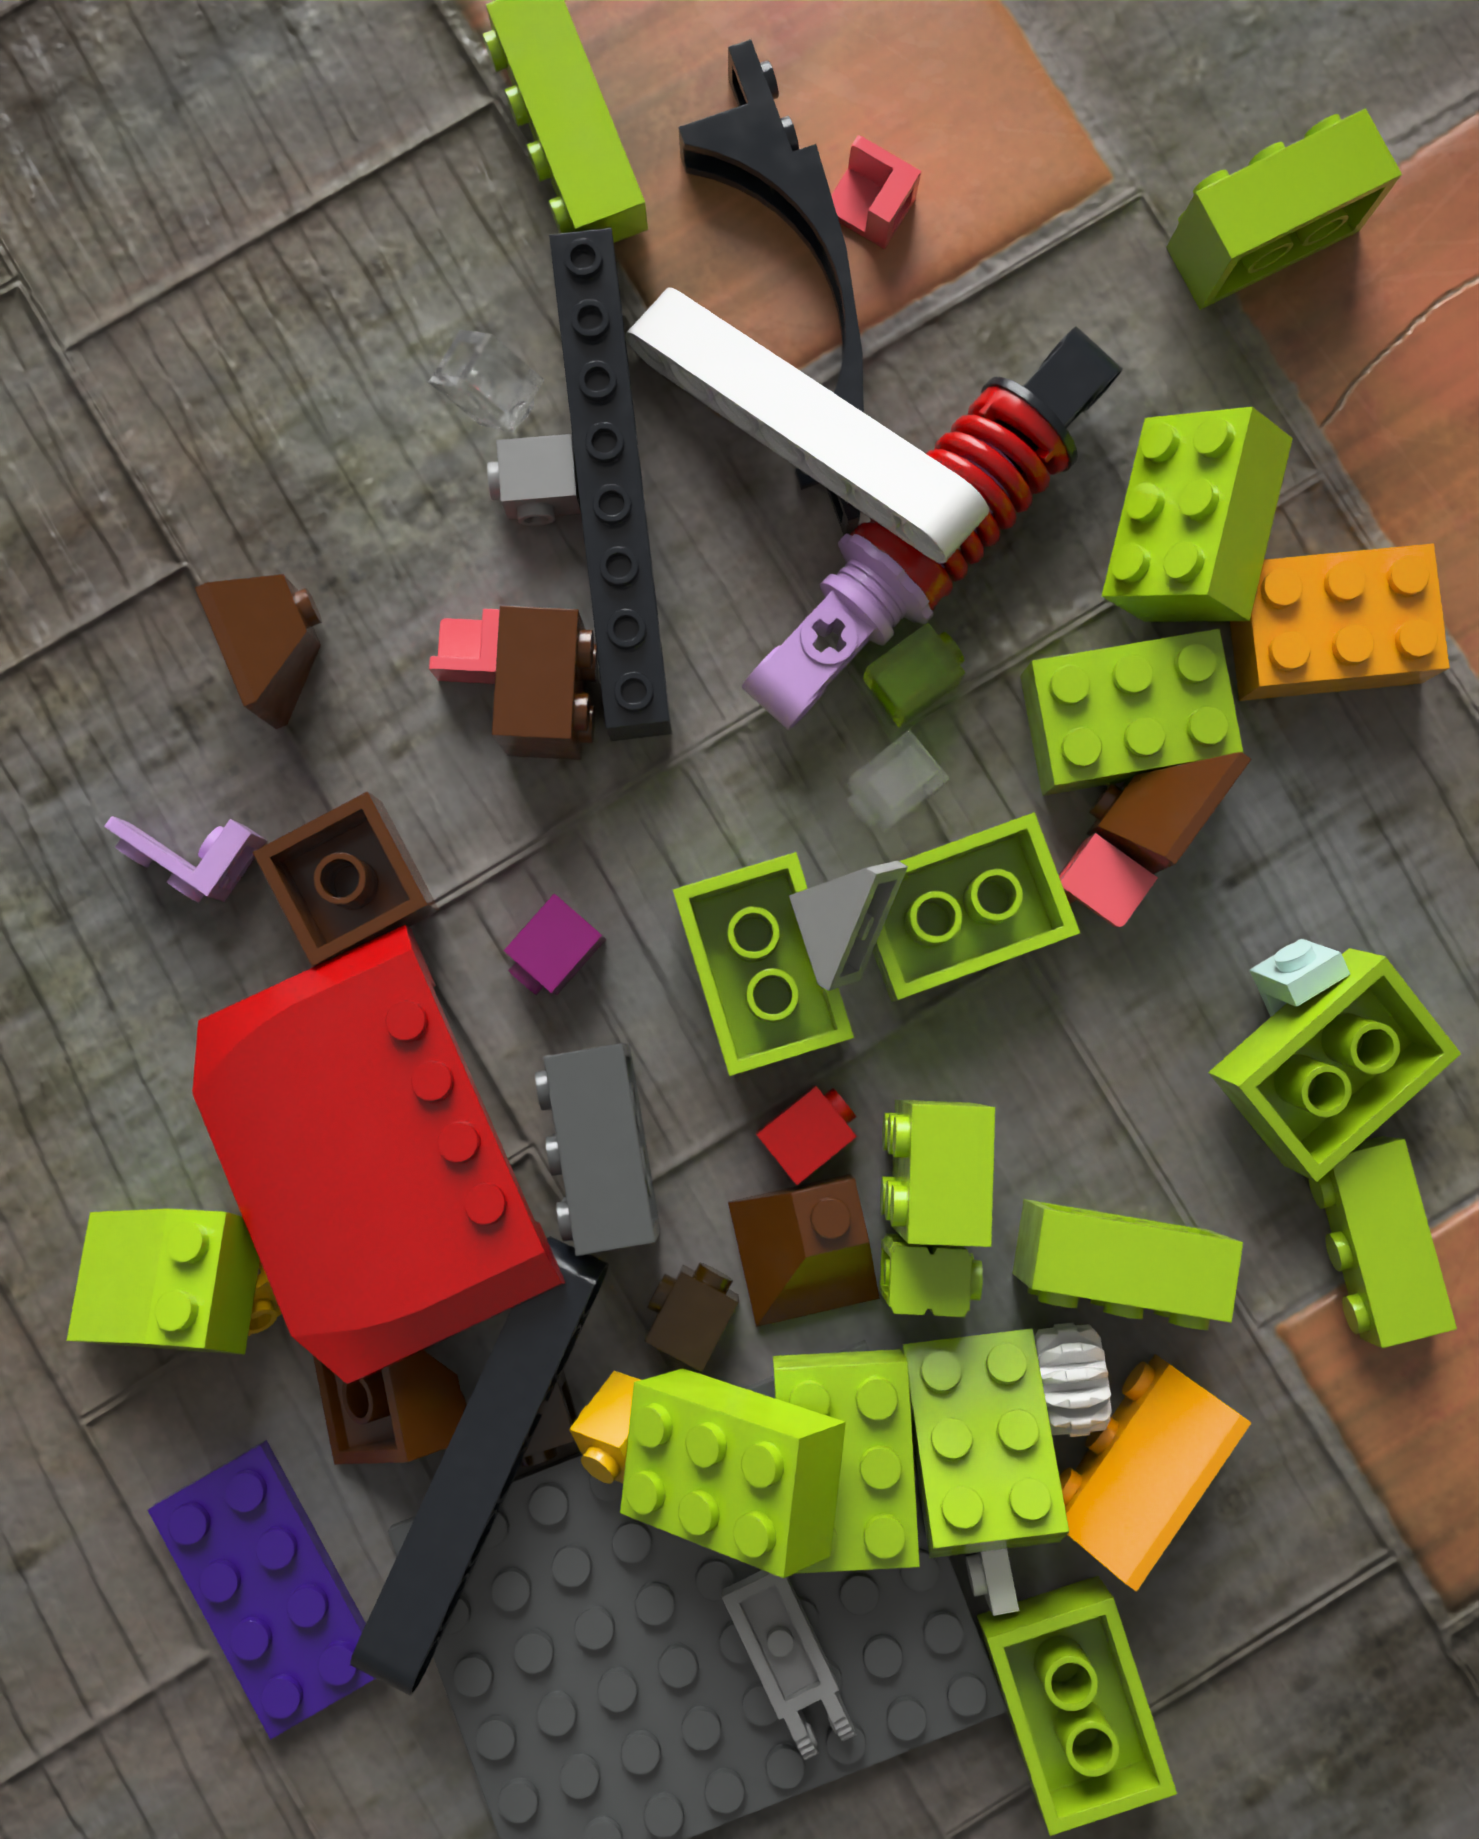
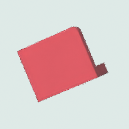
M857 136L850 149L848 169L831 194L839 223L885 249L916 200L921 171L866 138Z
M483 609L482 620L452 618L441 620L438 656H431L429 670L438 681L495 684L500 609Z
M1096 833L1082 842L1059 874L1069 904L1079 901L1116 928L1126 924L1158 879L1154 874Z

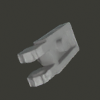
M761 1570L722 1589L724 1604L779 1720L784 1718L803 1759L807 1760L819 1754L815 1732L812 1726L807 1723L801 1709L819 1700H822L828 1713L827 1717L830 1725L841 1741L855 1736L856 1732L838 1692V1681L789 1577L781 1578Z

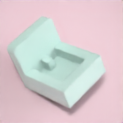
M1304 939L1285 946L1275 955L1249 970L1270 1016H1273L1286 1003L1296 1007L1350 975L1341 952Z

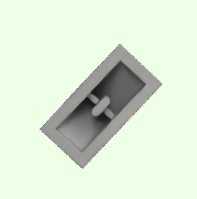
M899 861L871 866L789 895L818 985L830 991L861 980L908 866Z

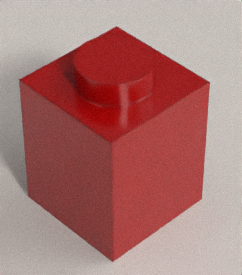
M813 1085L756 1132V1135L794 1183L798 1185L857 1137L848 1126L857 1116L834 1088L823 1095L819 1088Z

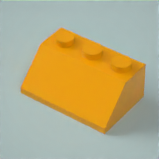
M1154 1354L1148 1364L1144 1361L1140 1362L1131 1371L1122 1387V1394L1125 1395V1398L1112 1417H1110L1111 1420L1106 1430L1090 1432L1085 1442V1446L1089 1450L1077 1468L1073 1470L1069 1467L1059 1476L1069 1527L1067 1535L1136 1592L1251 1425V1422L1156 1354Z

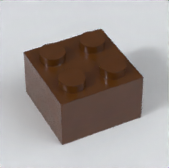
M500 605L492 736L507 756L582 760V744L593 743L595 707L590 706V694L585 693L586 681H597V646L594 644L593 630H585L578 609Z
M368 791L253 851L262 872L312 966H317L403 925L410 927L440 911L384 804Z

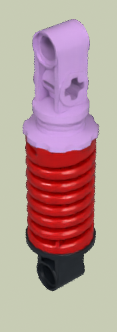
M1076 326L1057 344L1036 373L1023 386L1007 378H991L983 386L981 395L969 406L968 414L958 418L952 424L951 432L945 433L938 439L935 444V450H929L926 453L970 483L986 501L989 507V514L945 563H939L930 559L872 518H870V522L858 525L850 535L846 533L838 542V546L847 563L837 575L829 574L820 584V589L825 599L807 616L781 646L779 645L760 662L745 680L742 689L787 730H790L813 707L826 691V687L869 641L881 646L885 645L894 635L892 627H895L903 617L914 623L926 624L932 618L936 605L953 590L952 581L962 580L968 573V564L978 563L984 557V547L993 546L1000 540V530L1011 528L1015 524L1016 512L1021 513L1028 510L1032 505L1033 494L1042 493L1049 487L1050 475L1066 472L1075 464L1078 452L1067 428L1082 412L1085 413L1094 405L1120 375L1123 368ZM816 632L822 637L828 636L831 632L839 636L836 646L837 651L831 647L826 648L822 653L816 650L815 643L818 637Z

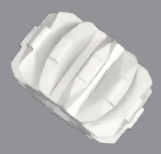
M1074 1323L1054 1324L1053 1328L1039 1329L1034 1338L1052 1435L1069 1434V1437L1088 1436L1090 1432L1106 1430L1111 1420L1112 1409L1108 1380L1109 1372L1106 1367L1105 1351L1102 1349L1101 1337L1090 1324L1074 1325Z

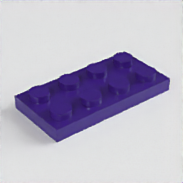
M267 1440L155 1503L148 1509L153 1522L270 1740L376 1679L350 1666L353 1652L366 1623Z

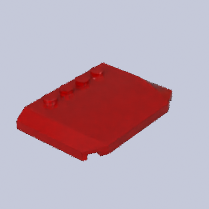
M407 925L396 928L198 1020L192 1094L292 1338L346 1384L355 1383L566 1283L540 1222L534 1220L433 989L436 985L413 932Z

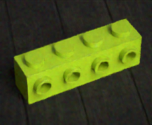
M495 0L487 3L486 8L492 30L482 34L495 72L506 69L513 85L504 89L517 127L528 123L535 140L532 143L526 144L536 176L539 182L550 178L557 197L548 200L559 233L612 228L613 241L615 243L648 230L645 200L565 1Z

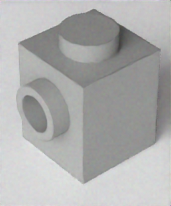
M572 434L496 440L498 462L487 463L489 492L491 500H501L508 519H518V523L523 525L539 526L554 522L555 516L581 514Z

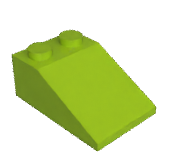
M168 1208L90 1212L66 1341L245 1355L260 1259L243 1217L224 1211Z

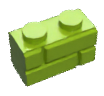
M886 1233L884 1239H881L879 1291L894 1314L925 1315L927 1309H929L934 1316L965 1317L967 1311H970V1300L980 1301L983 1286L982 1261L974 1260L973 1253H969L964 1246L908 1244L899 1234Z

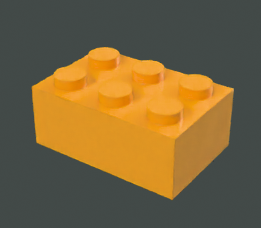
M1434 544L1264 559L1250 621H1230L1239 701L1422 684L1450 668Z

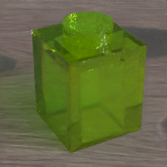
M926 623L868 665L863 680L900 728L960 684L966 673L961 667L965 659L958 645L946 632L937 635L931 625Z

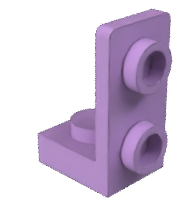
M111 816L104 826L121 838L115 846L116 849L146 868L150 866L153 860L172 872L167 883L198 903L204 895L225 902L255 859L253 851L263 847L267 841L248 827L230 819L224 828L222 826L215 828L204 840L198 853L202 860L195 867L127 821Z

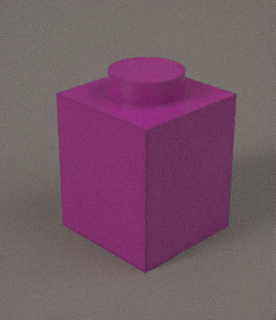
M554 893L503 951L515 961L508 971L532 993L537 995L545 987L552 994L558 995L606 941V938Z

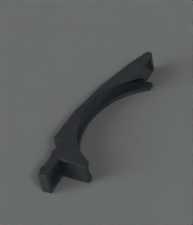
M749 39L728 47V80L738 107L678 127L680 158L686 173L716 180L760 201L781 217L810 249L829 284L839 316L842 336V366L834 394L864 413L863 352L847 248L818 148L814 144L799 149L796 131L789 116L780 118L774 99L779 97V91L773 68L768 60L759 61L753 42ZM799 468L795 469L801 490L820 484ZM827 488L843 535L846 533L850 535L859 524L861 511Z

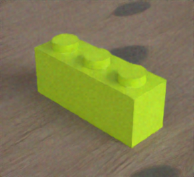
M1381 1136L1365 1140L1317 1183L1309 1179L1311 1193L1320 1209L1325 1208L1332 1232L1326 1234V1248L1334 1268L1343 1273L1348 1296L1342 1298V1306L1345 1318L1352 1332L1359 1334L1360 1339L1380 1348H1386L1456 1330L1457 1326L1405 1139Z

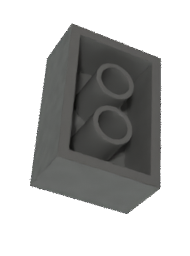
M620 1043L544 1056L545 1070L535 1072V1081L541 1110L552 1109L556 1134L546 1137V1150L551 1175H563L566 1197H563V1201L556 1204L562 1241L573 1240L576 1256L656 1242L661 1229L630 1044Z

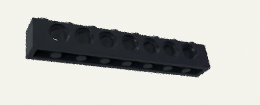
M612 228L549 235L606 730L611 741L672 734Z

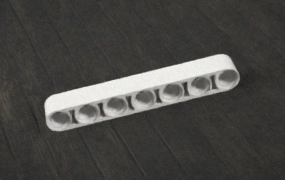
M667 288L625 334L627 341L638 356L657 372L936 562L945 563L989 514V507L984 498L962 477L673 288Z

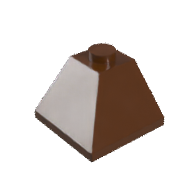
M284 574L206 582L195 587L243 706L275 729L288 725L321 647L313 626L322 623V619L308 589L304 588L298 591Z
M1236 752L1138 774L1123 783L1120 788L1111 782L1089 810V813L1097 819L1086 834L1089 836L1095 833L1152 874L1167 869L1178 862L1252 759L1242 752Z
M851 1174L728 1202L756 1327L880 1299L855 1178Z
M422 1350L351 1384H346L313 1356L334 1465L406 1463L448 1447L467 1404L460 1390L458 1375L426 1351Z

